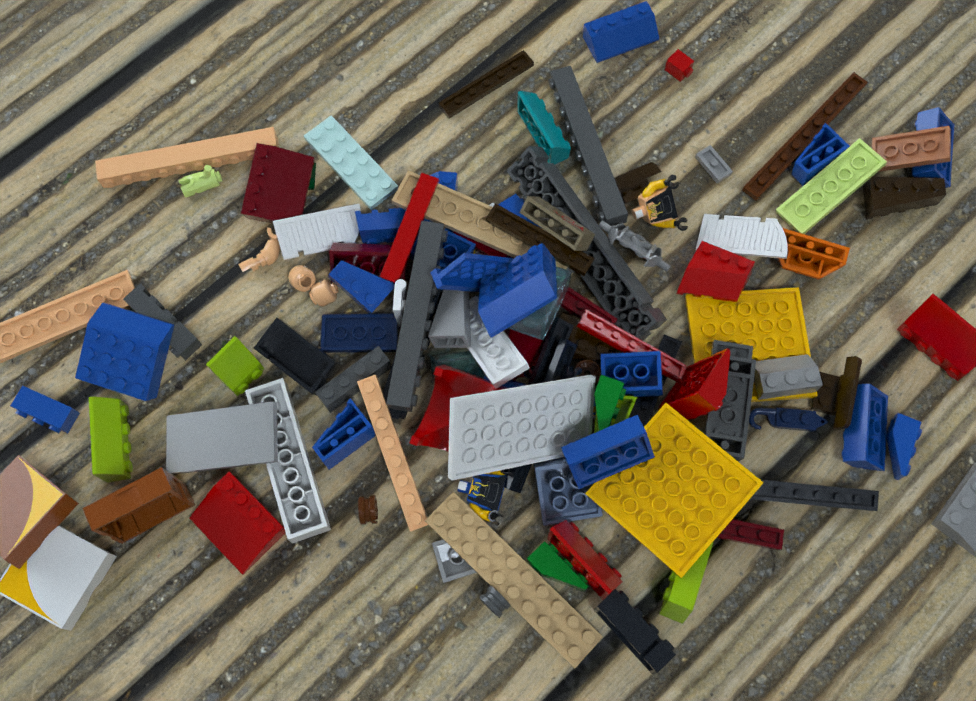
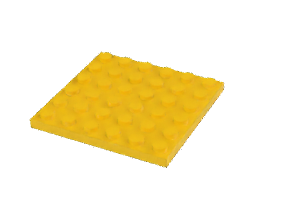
M799 287L742 291L737 302L716 300L711 296L704 295L694 297V294H686L685 296L694 363L711 356L714 340L753 346L752 359L756 361L806 354L811 357ZM753 383L751 402L807 399L817 397L818 395L817 392L758 400L755 383Z
M665 403L644 426L655 457L595 482L585 494L676 575L682 578L764 482L670 405Z

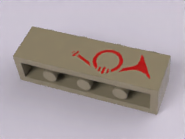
M527 196L519 212L574 251H587L595 236L593 232L541 197Z

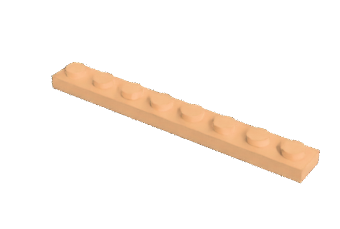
M377 375L359 380L357 383L409 530L411 532L428 525L425 522L427 515L389 408L386 405Z

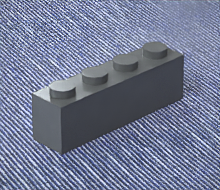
M378 346L315 391V393L329 413H331L360 392L357 381L373 375H377V378H379L391 369V362Z

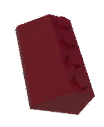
M333 243L329 250L330 272L342 260L380 277L392 245ZM406 264L405 269H404V271H403V274H402V276H401V279L405 280V282H406L407 264Z

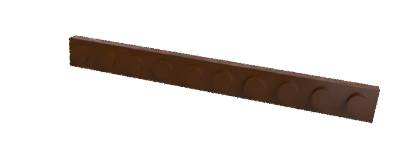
M853 72L751 178L742 191L757 201L802 154L805 148L809 146L815 135L822 129V126L825 123L829 125L863 90L868 82Z

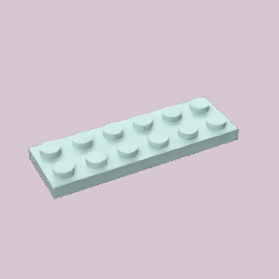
M332 115L304 135V139L370 210H373L398 190V185Z

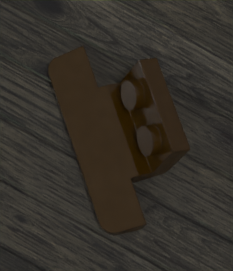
M650 162L614 178L624 204L638 199V196L643 193L649 184L647 178L662 172L655 163Z
M857 356L846 358L843 375L835 376L820 372L823 385L817 391L818 396L812 400L811 410L833 416L836 415L833 427L836 430L846 429L851 424L862 359Z

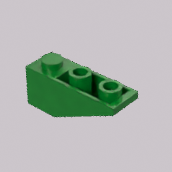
M603 375L600 376L594 393L599 431L609 427L612 418L616 420L620 410L616 406L619 400L623 401L627 390L623 388L624 382Z
M544 541L527 558V562L542 577L583 592L588 588L586 585L588 581L580 573L576 574L571 569L573 565L566 558L562 560L557 553L559 551L552 543L547 544Z

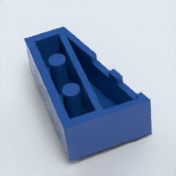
M825 123L819 133L815 135L813 141L795 161L791 175L804 186L850 146Z
M403 208L388 209V212L378 213V210H372L371 213L367 214L355 211L363 244L394 242L406 210Z
M351 398L348 400L344 410L335 417L336 420L330 428L327 427L312 447L328 470L376 436L374 428Z

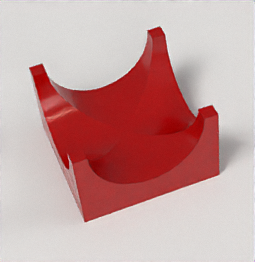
M442 365L435 368V384L429 405L409 443L415 446H429L449 452L450 398L508 388L500 386L495 389L492 383L486 379L448 365Z

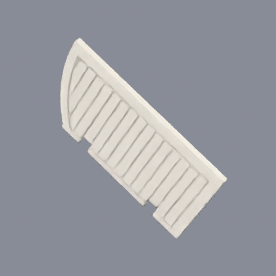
M360 204L273 221L283 259L299 257L298 252L303 251L304 256L329 251L333 243H355L359 234L355 211H361Z
M704 214L696 250L701 241H704L737 255L787 259V239L778 219L766 218L765 222H760V217L725 215L724 220H720V215Z

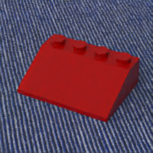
M935 294L930 295L897 328L905 339L910 340L919 351L924 352L931 358L934 364L939 365L946 371L948 376L957 381L976 367V328Z
M726 348L687 366L679 383L675 382L657 410L659 411L667 403L685 419L689 420L720 409L723 405L722 400L727 392L730 350Z
M230 471L213 486L189 518L242 575L286 534L284 526Z
M564 520L553 526L549 530L548 541L573 565L577 573L585 577L588 581L587 584L604 600L623 582L620 579L622 575L615 568L611 569L606 564L608 560L600 552L597 554L594 551L592 542L587 537L583 538L578 533L580 530L573 522L569 523L567 520Z

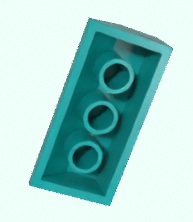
M519 91L517 112L538 147H542L549 156L547 162L554 163L555 165L568 159L571 150L570 143L564 140L560 127H556L554 118L550 112H547L543 99H539L536 93Z

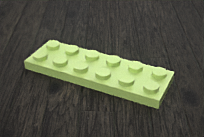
M859 138L776 209V213L796 232L805 234L881 170L887 161Z

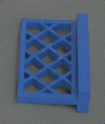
M463 253L445 269L435 268L430 273L437 289L479 292L481 279L486 275H492L502 265L506 266L511 263L513 258Z

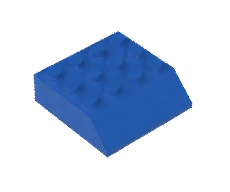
M543 243L538 246H532L527 253L522 256H516L511 263L506 266L502 265L495 273L486 275L481 279L478 312L491 338L557 299L556 261Z
M103 302L87 324L75 378L143 401L157 398L174 324Z

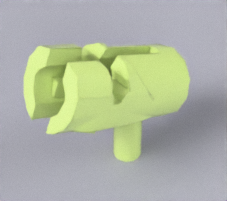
M205 165L203 172L185 176L179 180V183L182 185L181 190L186 198L195 195V193L200 194L220 186L222 177L219 171L216 172L210 165Z

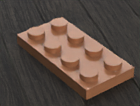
M950 126L872 138V149L887 161L886 165L878 172L950 162Z

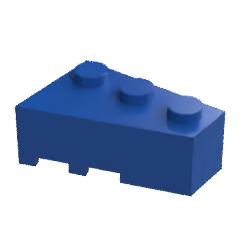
M342 260L328 274L330 280L369 314L379 306L395 287L394 283Z

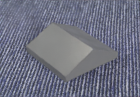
M444 540L432 543L443 583L477 573Z

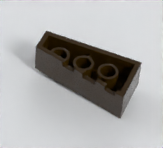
M871 177L863 186L866 220L876 216H887L890 213L906 212L909 209H920L938 205L946 196L944 178Z

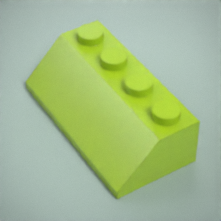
M89 397L92 474L107 483L131 479L130 472L133 471V465L129 458L132 448L130 442H128V434H130V426L127 423V416H129L128 405L116 398Z

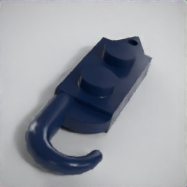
M756 407L750 411L749 416L750 425L759 430L761 426L754 422L756 415H767L769 424L778 429L814 432L817 428L828 423L827 420L817 415L816 411L778 407Z

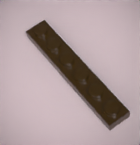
M523 50L439 102V108L450 119L533 67L534 61Z
M496 203L486 217V222L531 247L543 243L557 262L582 276L586 275L595 258L582 251H574L550 233Z

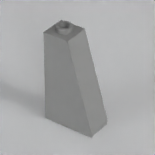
M443 290L428 335L434 348L471 347L468 291Z

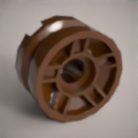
M592 360L580 361L575 367L582 369V374L578 377L584 376L586 372H589V375L596 377L595 386H597L601 376L599 365Z
M375 495L369 498L361 496L358 499L361 525H366L368 522L372 524L378 523V521H375L378 519Z

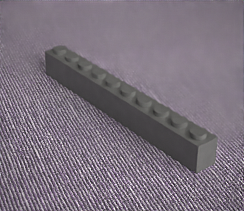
M570 65L552 70L551 78L548 79L550 89H554V100L560 105L561 118L564 117L566 132H570L571 145L576 148V159L581 161L582 175L587 177L588 191L593 193V204L599 209L600 222L603 220L611 226L626 223L628 212L572 67Z
M421 221L386 402L389 409L412 412L413 406L416 407L418 395H415L416 388H419L421 384L419 371L424 367L425 357H422L423 350H427L428 346L426 334L431 329L429 317L430 313H434L435 302L432 301L433 296L437 295L438 292L430 272L435 268L441 269L439 263L440 260L444 259L445 249L442 248L443 242H447L448 231H445L443 223Z

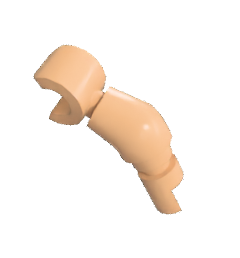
M267 227L270 240L260 250L261 253L257 254L256 258L251 257L238 264L242 272L250 268L254 272L259 269V266H270L277 261L280 246L277 236L273 234L271 228Z

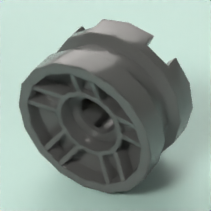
M491 585L487 588V592L479 597L498 618L503 615L502 612L505 609L508 610L511 606Z

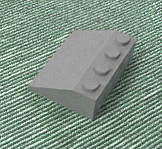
M976 462L931 523L975 557Z

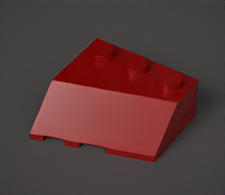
M701 241L685 270L676 294L683 295V293L694 294V297L704 295L711 296L716 300L737 302L752 274L755 261Z

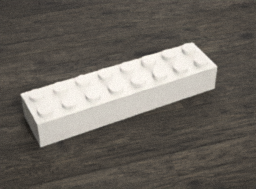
M281 378L245 390L249 405L272 401L277 403L278 462L267 463L266 466L287 539L291 543H295L331 530L287 383Z

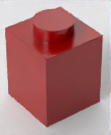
M677 49L667 59L664 70L681 82L685 77L688 78L692 74L694 60Z

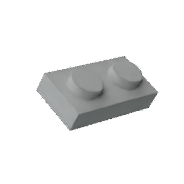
M711 145L696 154L695 158L717 184L732 175L733 171Z

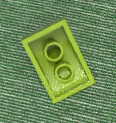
M236 336L206 364L216 377L237 397L239 394H243L249 388V384L253 380L258 379L264 370L261 363Z

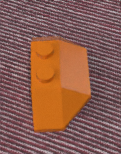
M783 228L787 239L788 255L787 259L778 258L782 269L820 280L846 265L849 247Z

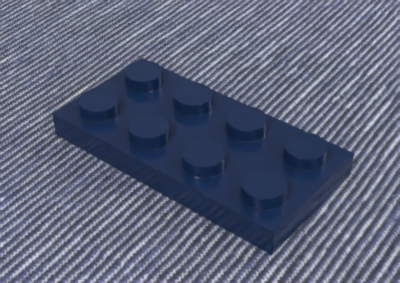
M322 314L320 349L325 353L371 352L378 346L383 352H396L398 323L394 314Z

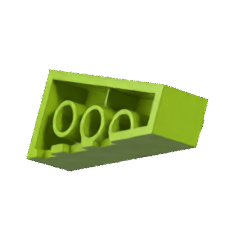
M713 543L682 578L671 571L669 577L670 584L663 595L664 601L659 613L660 615L683 624L691 614Z

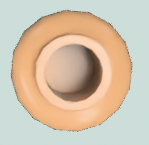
M304 265L295 266L289 272V282L298 291H309L316 282L313 271Z
M327 279L313 284L311 291H309L312 302L321 307L335 302L337 299L336 293H339L337 285Z

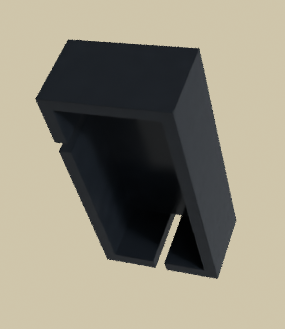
M277 317L254 346L257 352L269 359L271 363L313 395H316L315 391L328 383L326 380L328 378L332 379L342 366L293 327Z
M615 589L594 611L651 674L658 673L676 655L673 652L675 648L668 640L665 639L663 641L659 638L658 629L652 623L647 624L643 619L644 614L636 606L633 608L627 602L629 598L623 591L620 590L618 592Z

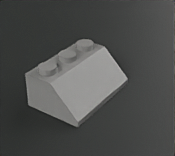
M808 354L756 361L754 383L758 400L817 392L823 385L819 368Z

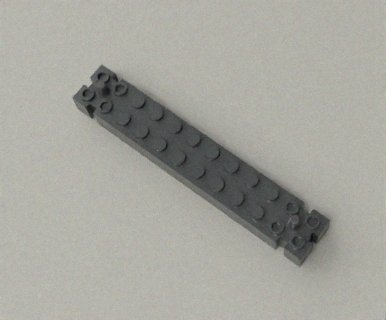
M529 146L520 156L522 161H515L507 170V173L514 182H520L521 185L518 188L525 198L527 196L541 197L595 234L587 251H582L595 258L586 275L582 276L580 274V276L605 311L618 319L615 325L617 327L622 326L626 332L644 341L651 335L650 330L659 328L667 321L666 317L659 308L652 307L653 299L613 244H610L608 237L554 163L547 162L549 156L543 148Z

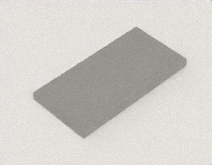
M272 401L167 416L166 471L172 475L278 462L276 402Z

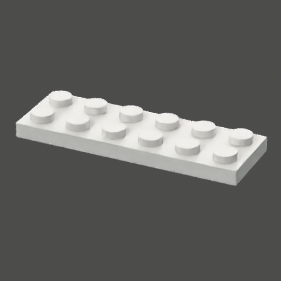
M476 295L469 300L471 347L467 349L494 388L497 389L530 367L504 331L492 338L489 336L478 312L479 298Z

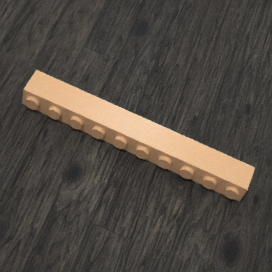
M274 127L96 160L97 180L103 188H113L122 184L129 185L138 181H149L159 177L165 178L169 175L185 174L195 170L201 171L204 170L205 165L221 167L222 165L237 164L247 160L253 161L256 143L279 147L278 138Z

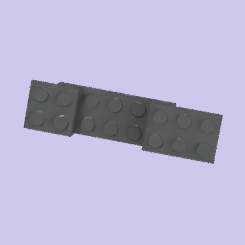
M714 340L711 355L726 348L730 350L727 392L722 400L723 405L720 409L707 413L704 434L739 462L745 458L756 360L752 359L753 346Z

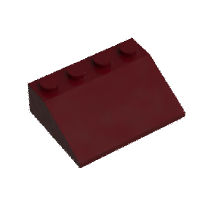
M256 143L241 214L247 219L268 223L303 215L315 158L280 147Z

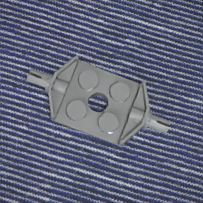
M603 220L600 222L599 226L607 232L610 244H613L617 239L622 246L632 249L640 258L647 259L644 264L645 267L658 266L666 272L671 267V265L662 260L661 248L656 247V244L652 245L643 236L631 231L629 226H625L623 223L611 226Z

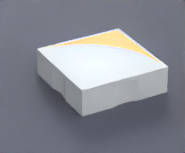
M59 525L44 539L41 546L20 569L12 564L8 565L0 578V595L55 626L72 631L86 608L91 594L102 582L117 556L78 537L73 532Z

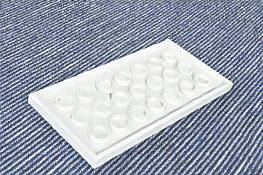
M586 375L450 398L448 478L457 480L565 457L561 447L592 434L596 377Z

